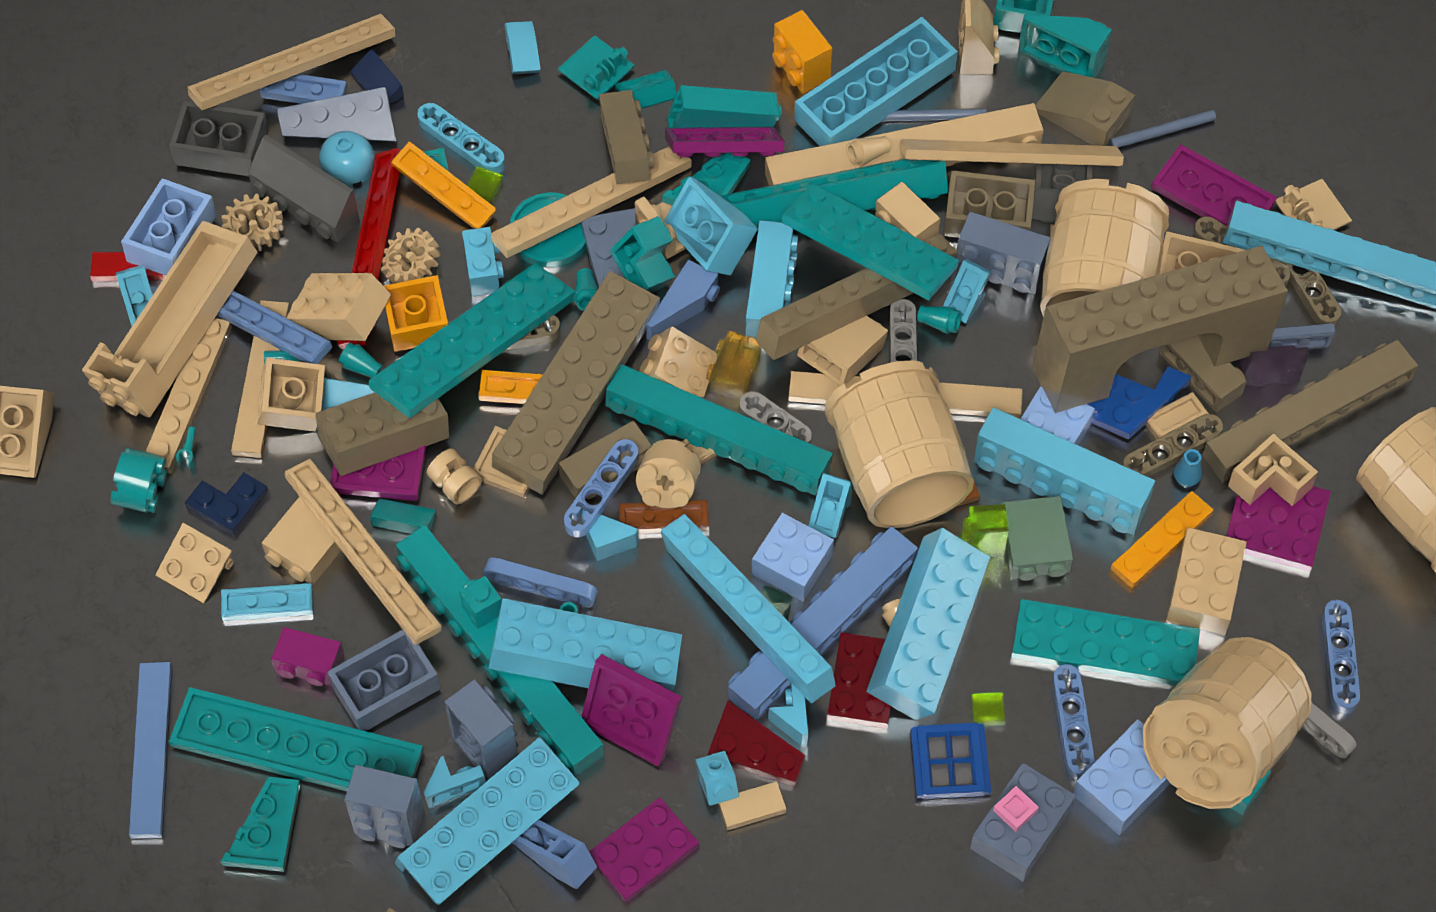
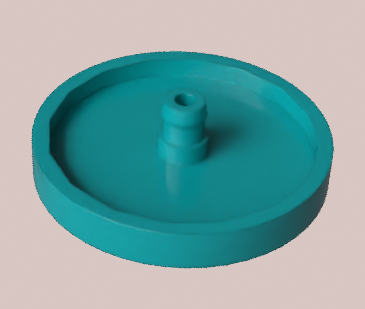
M548 192L529 197L514 210L510 223L568 195ZM578 223L517 254L530 264L536 263L541 267L551 268L571 263L587 247L581 225Z

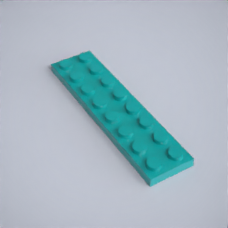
M534 263L369 380V388L408 418H411L573 301L575 290Z
M191 687L188 689L169 739L170 747L343 791L348 790L355 765L415 778L424 751L422 745Z

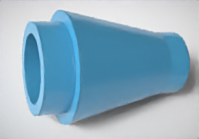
M1195 449L1187 450L1175 465L1173 474L1179 484L1193 486L1202 479V457L1199 451Z

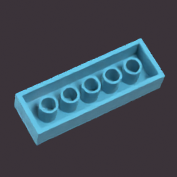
M920 17L795 101L794 121L819 146L853 140L884 120L889 114L900 109L956 70L958 51L923 17Z
M992 408L977 437L974 463L978 464L981 469L988 472H996L1004 476L1011 483H1020L1031 488L1034 493L1040 496H1061L1064 507L1079 510L1092 520L1103 521L1111 525L1118 532L1129 533L1134 536L1149 507L1156 480L999 409Z
M944 528L923 537L866 692L914 720L935 713L990 556Z
M503 598L497 619L489 669L589 688L595 661L603 654L673 692L676 683L682 634Z

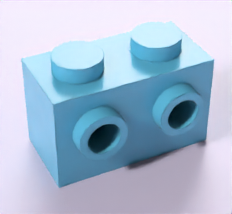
M490 227L464 230L462 234L472 296L492 294L499 289L498 278H504L502 262L495 260V254H500V250L491 241Z

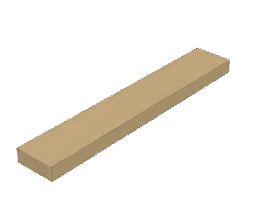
M260 301V305L285 318L287 317L290 310L289 303ZM253 336L231 449L233 456L262 458L267 426L257 424L264 351L282 350L256 336Z

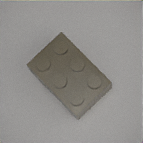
M951 171L944 236L959 238L970 211L1030 231L1036 180Z

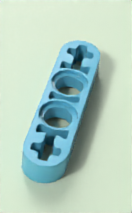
M426 103L420 106L417 116L419 125L423 130L484 173L496 175L503 171L505 168V158L501 149L434 103ZM449 127H454L458 130L457 134L453 136H447L443 132ZM468 142H476L479 145L473 151H468L464 148Z

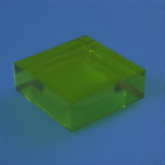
M477 166L467 186L483 199L492 202L503 181V176Z
M1003 693L972 694L974 723H984V726L1005 725Z

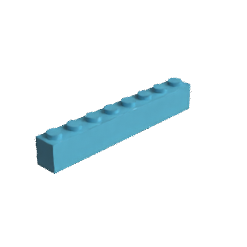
M1235 202L1228 219L1222 243L1245 250L1263 246L1269 258L1436 309V262L1418 257L1415 254L1398 251L1385 245L1372 243L1359 237L1346 235L1330 228L1320 227L1304 220L1281 215L1278 212L1255 207L1249 203Z
M685 514L661 530L667 552L811 704L836 686L832 667Z

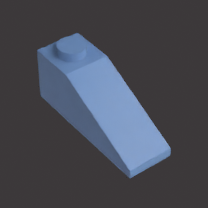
M687 260L646 326V339L651 340L655 334H660L671 326H678L703 311L709 301L714 302L720 291L718 274L706 271L701 265Z
M541 820L535 822L512 842V844L556 879L575 889H578L597 868L583 842Z

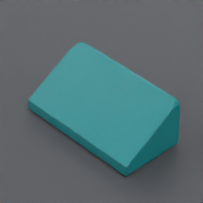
M667 70L615 84L617 92L632 90L634 101L639 100L640 108L675 99L677 95L674 79Z
M379 498L371 512L370 520L371 525L374 527L412 534L424 525L431 532L437 511L436 509Z

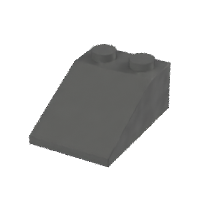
M1036 164L1032 219L1038 220L1041 223L1055 222L1057 217L1055 205L1063 188L1076 181L1092 179L1093 165Z

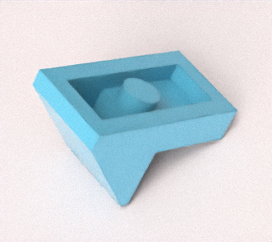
M969 259L963 260L943 306L955 307L956 310L961 311V321L965 324L968 323L986 295V292L983 290L992 271Z
M144 265L116 272L131 326H133L153 296Z
M823 473L809 521V527L826 536L838 537L845 509L851 506L852 481Z
M790 682V689H785L786 706L769 708L768 719L799 745L807 746L808 727L805 696Z
M441 756L423 792L428 809L475 792L485 783V776L481 766L479 765L474 768L467 766L451 776L445 759Z

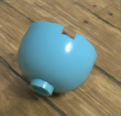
M352 131L336 132L329 136L321 146L319 153L321 169L345 185L353 187L354 183L360 181L364 183L372 175L375 161L373 149L367 139Z

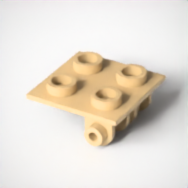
M1323 179L1300 189L1294 187V185H1289L1284 189L1285 195L1276 200L1277 206L1285 216L1304 220L1320 227L1335 230L1352 222V219Z
M182 523L155 575L200 602L205 603L224 568L229 570L234 563V560L231 558L232 550L186 523Z

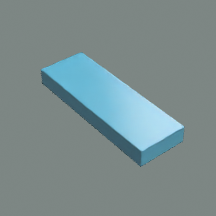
M311 583L221 590V617L223 621L313 615V587Z

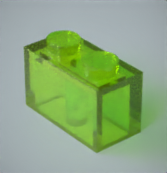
M1005 504L969 506L968 517L963 518L961 539L987 554L990 558L1004 557L1009 532Z

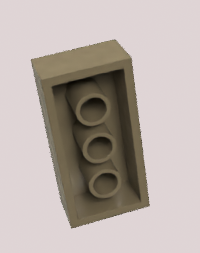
M376 393L316 413L318 437L340 476L414 451L424 445L428 446L449 438L448 414L439 399H436L411 418H408Z

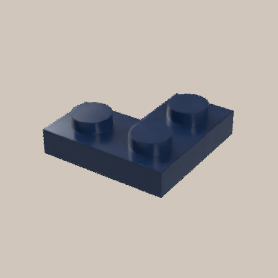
M243 472L226 494L202 480L187 498L185 505L189 510L234 536L269 490L267 485Z

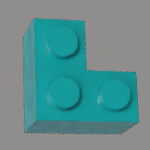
M659 216L633 226L609 250L625 279L650 293L664 288L675 277L671 265L661 253L673 239L670 236L669 229L664 225Z

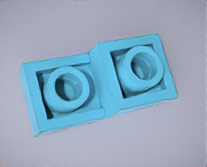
M532 21L505 23L507 51L509 50L512 74L539 73L540 62Z

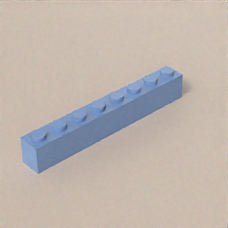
M892 526L885 533L879 532L873 538L871 546L865 552L860 551L852 559L851 566L845 572L840 571L834 576L830 583L831 586L825 592L819 591L811 600L810 606L804 612H797L791 619L790 624L820 655L840 638L841 632L845 633L914 564L918 547ZM758 651L749 661V666L742 673L740 671L736 672L729 680L728 699L746 714L757 720L785 692V689L790 687V681L763 652Z

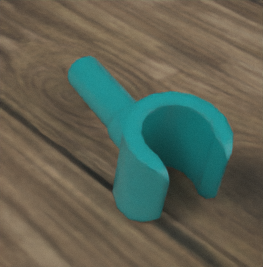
M189 426L184 448L176 453L179 468L181 467L182 460L189 458L188 466L190 470L195 466V459L192 453L196 432L195 427Z

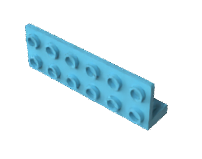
M539 737L397 857L395 865L402 873L407 870L437 905H440L579 785V781Z

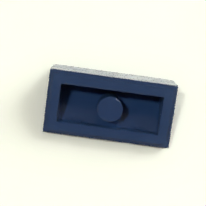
M373 49L351 70V74L365 91L386 87L390 104L404 97L402 84Z

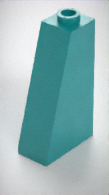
M681 85L666 116L667 128L774 127L776 121H779L781 118L782 108L777 102L776 93Z

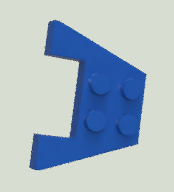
M1167 366L1156 388L1151 389L1115 374L1109 398L1087 404L1095 408L1091 424L1130 439L1163 405L1169 404L1182 388L1185 389L1189 386L1191 376Z

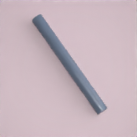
M986 108L896 110L881 122L953 120L987 112Z
M1209 110L1111 138L1109 140L1110 146L1120 148L1216 120V114L1214 110Z

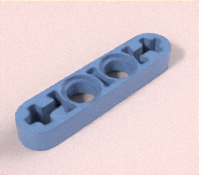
M628 439L617 441L566 511L564 527L570 536H585L601 516L639 460L636 443ZM627 450H629L631 457L626 455L621 461L620 467L618 465L620 461V452L625 453L627 452ZM613 471L618 475V478L614 482L608 483L603 481L601 476L604 472ZM590 494H598L602 498L601 502L597 505H590L585 499ZM583 509L585 511L582 517L583 525L578 523L576 526H572V519L577 521L581 517Z
M489 558L482 573L483 576L486 575L488 580L494 583L563 602H572L581 607H592L598 593L597 588L589 583L499 558Z
M1331 600L1327 603L1322 613L1329 696L1334 710L1347 714L1354 711L1360 701L1352 612L1349 605L1344 601ZM1333 610H1337L1338 615H1342L1339 627L1334 628L1336 625L1335 615H1331ZM1335 636L1343 637L1348 645L1343 649L1336 648L1332 644L1331 639ZM1337 664L1348 666L1350 675L1345 677L1339 676L1335 672L1334 666ZM1344 685H1347V698H1351L1348 704L1344 703V700L1340 698Z
M1064 664L1056 668L1052 678V687L1066 771L1072 778L1078 780L1095 763L1081 675L1076 667ZM1064 674L1068 676V679H1072L1070 692L1065 693L1066 685L1064 680H1061ZM1073 701L1079 706V712L1068 714L1063 710L1062 705L1065 702ZM1077 729L1083 733L1084 740L1078 743L1069 740L1067 733L1070 730ZM1077 751H1081V761L1083 764H1086L1084 770H1079L1078 765H1074L1077 759Z

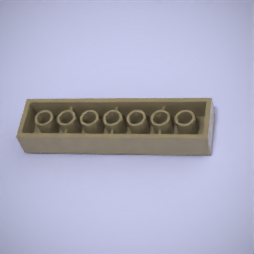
M609 271L493 451L492 468L543 495L559 469L558 463L567 457L605 397L606 389L620 366L622 364L625 365L646 332L648 322L659 307L660 297Z

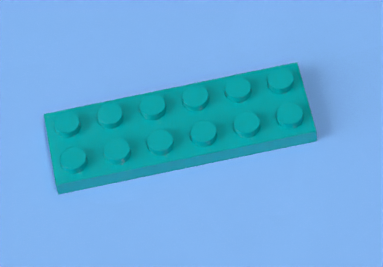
M813 183L782 216L781 223L927 300H930L958 266V259Z
M1021 599L1011 658L1057 666L1069 664L1080 670L1177 686L1197 662L1200 629Z

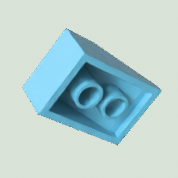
M690 176L663 221L666 225L670 224L673 227L677 239L706 271L726 275L732 274L758 230L743 212Z

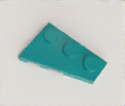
M732 152L721 153L720 156H716L702 166V170L692 177L720 197L732 194L749 169L751 159L744 156H734ZM689 176L684 178L677 188L672 191L669 189L662 194V202L673 206Z
M276 777L267 778L250 808L249 816L243 826L237 831L231 848L224 854L221 860L222 866L285 871L301 785L299 780Z

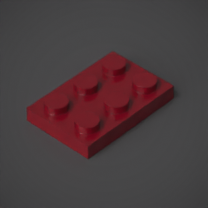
M840 633L834 670L836 686L831 689L827 720L888 729L891 706L866 692L886 639Z

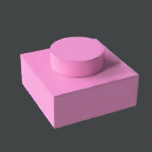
M1015 786L994 806L993 811L1017 832L1038 812L1039 807Z

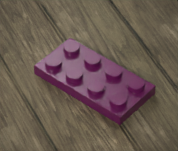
M775 127L665 128L666 142L672 152L681 157L693 156V153H704L706 156L716 157L725 152H732L734 156H747L748 152H759L763 156H774L776 152H784L785 141Z
M1181 144L1151 184V189L1201 217H1212L1227 226L1230 213L1236 201L1249 203L1255 207L1270 211L1277 200V197Z

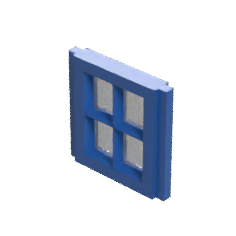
M984 723L911 727L917 798L937 799L991 795Z

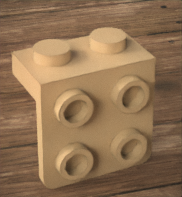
M672 326L660 334H655L648 344L650 351L642 363L639 372L704 398L717 360L716 352Z

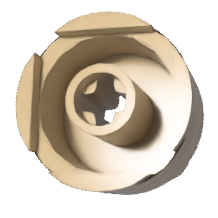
M665 439L657 441L645 452L636 475V485L643 502L648 506L676 508L683 507L689 502L700 475L701 464L698 455L694 451L692 453L685 447L686 444L677 440Z

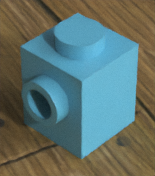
M725 751L695 759L699 782L709 806L739 797L736 776Z

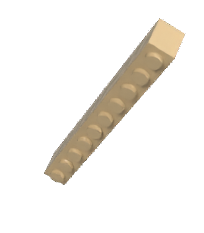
M1032 103L864 137L877 138L886 136L890 143V152L884 153L862 166L858 164L853 165L847 156L846 147L852 140L765 157V175L768 185L771 186L905 159L900 150L901 139L1041 144L1043 127L1035 104ZM945 161L946 166H951L963 161Z

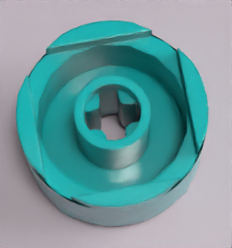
M126 447L125 452L121 453L115 470L113 482H116L118 489L117 492L111 490V504L145 513H155L159 501V496L156 495L157 487L164 486L167 476V470L164 469L166 458L161 455Z

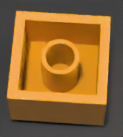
M803 10L774 24V52L772 57L775 64L785 70L790 83L794 87L797 86L802 94H805L831 78L832 47Z
M438 275L384 285L391 294L385 305L394 352L415 348L448 325Z

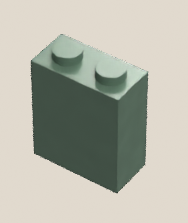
M1061 496L1002 502L1000 521L1011 579L1031 580L1037 576L1049 575L1050 577H1060L1070 573L1073 557Z

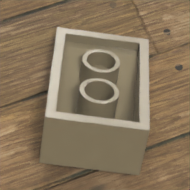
M1062 71L1035 107L1038 115L1091 145L1107 146L1109 140L1115 136L1132 114L1135 94L1111 81Z

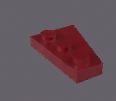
M727 700L708 751V756L725 751L732 767L795 787L805 760V754Z

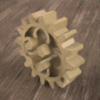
M245 194L244 201L240 202L235 198L233 200L234 207L226 206L227 215H222L221 217L223 222L222 228L248 236L258 251H262L263 244L271 247L272 238L280 239L279 231L284 230L282 211H279L276 202L271 204L268 196L260 200L259 194H255L253 199H249L248 195Z
M407 228L405 235L397 232V239L395 241L388 240L390 247L384 249L385 257L382 259L383 267L381 271L391 283L420 279L425 274L431 276L430 268L438 266L434 258L441 256V253L437 250L439 244L428 231L423 232L420 228H417L413 232L410 228Z

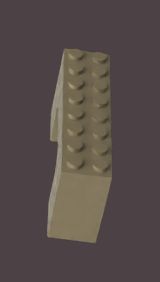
M1258 246L1046 306L1032 368L1054 412L1057 413L1109 398L1115 374L1125 361L1138 353L1199 336L1214 367L1267 352L1288 290L1264 247Z

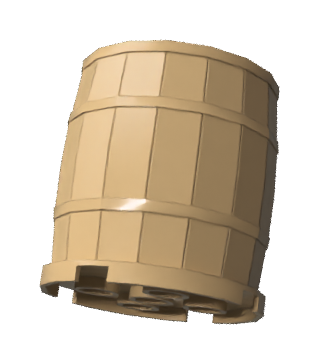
M1109 179L1076 181L1062 189L1055 205L1057 217L1051 231L1043 272L1042 299L1040 301L1043 316L1046 306L1160 274L1164 250V233L1169 227V208L1158 195L1131 183L1126 184V189L1118 186H1109Z
M915 360L891 362L860 373L862 380L854 383L849 388L846 383H843L833 391L825 403V415L828 422L835 429L838 448L841 451L854 490L860 498L868 520L875 526L901 528L929 521L956 507L973 490L974 479L966 458L965 447L962 444L948 405L938 389L939 379L932 367L925 369L923 362Z
M1431 407L1418 413L1386 437L1360 467L1356 481L1393 527L1416 551L1432 563L1431 568L1436 573V407Z
M1252 637L1231 638L1215 647L1203 660L1195 664L1177 686L1172 689L1168 698L1156 705L1152 714L1147 718L1143 726V749L1151 769L1160 780L1165 776L1170 784L1178 788L1175 794L1189 803L1208 809L1231 808L1239 804L1245 797L1251 795L1259 780L1267 774L1289 748L1297 732L1303 727L1310 715L1311 691L1305 675L1288 654L1269 642Z

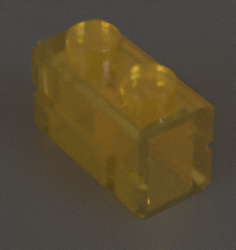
M730 331L725 340L720 339L716 349L717 362L716 364H710L706 379L710 380V391L712 393L722 396L727 395L729 398L740 401L741 397L746 393L761 354V346L756 342L757 338L745 337L743 334Z

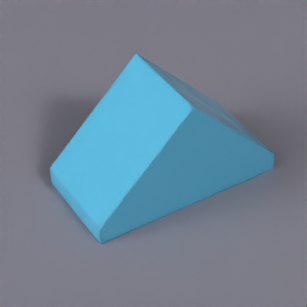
M582 510L581 518L583 517V515H584V513H585L584 510ZM603 515L598 518L591 530L586 534L597 561L635 548L639 543L637 528Z

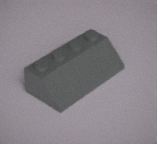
M265 135L262 138L248 172L253 192L259 194L260 197L268 196L273 203L276 202L280 210H287L300 223L304 225L309 224L315 228L325 239L331 238L339 243L359 221L354 190L270 136Z

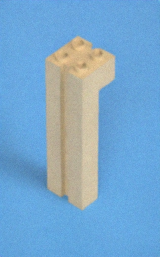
M202 220L114 355L104 343L100 342L82 369V372L89 379L88 384L101 395L99 398L102 402L111 407H115V405L121 406L126 412L134 416L141 414L149 418L151 417L258 253L248 236Z

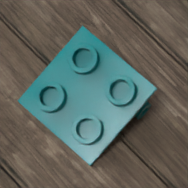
M594 35L558 68V71L599 100V94L608 92L635 65L627 59L628 51L624 47L613 49Z

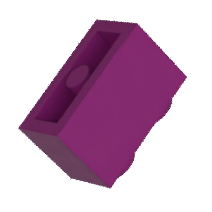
M283 627L271 660L274 670L282 677L292 679L295 676L305 679L308 683L315 686H323V684L331 686L327 671L341 664L344 651L339 641Z

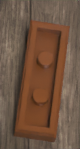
M707 500L689 501L687 505L676 508L648 506L645 503H619V522L637 528L638 534L661 533L663 528L683 514L701 531H709Z

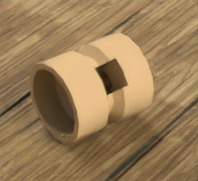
M453 448L439 454L431 462L426 472L427 476L437 487H443V493L456 505L471 498L482 483V477L471 466L466 465V460Z

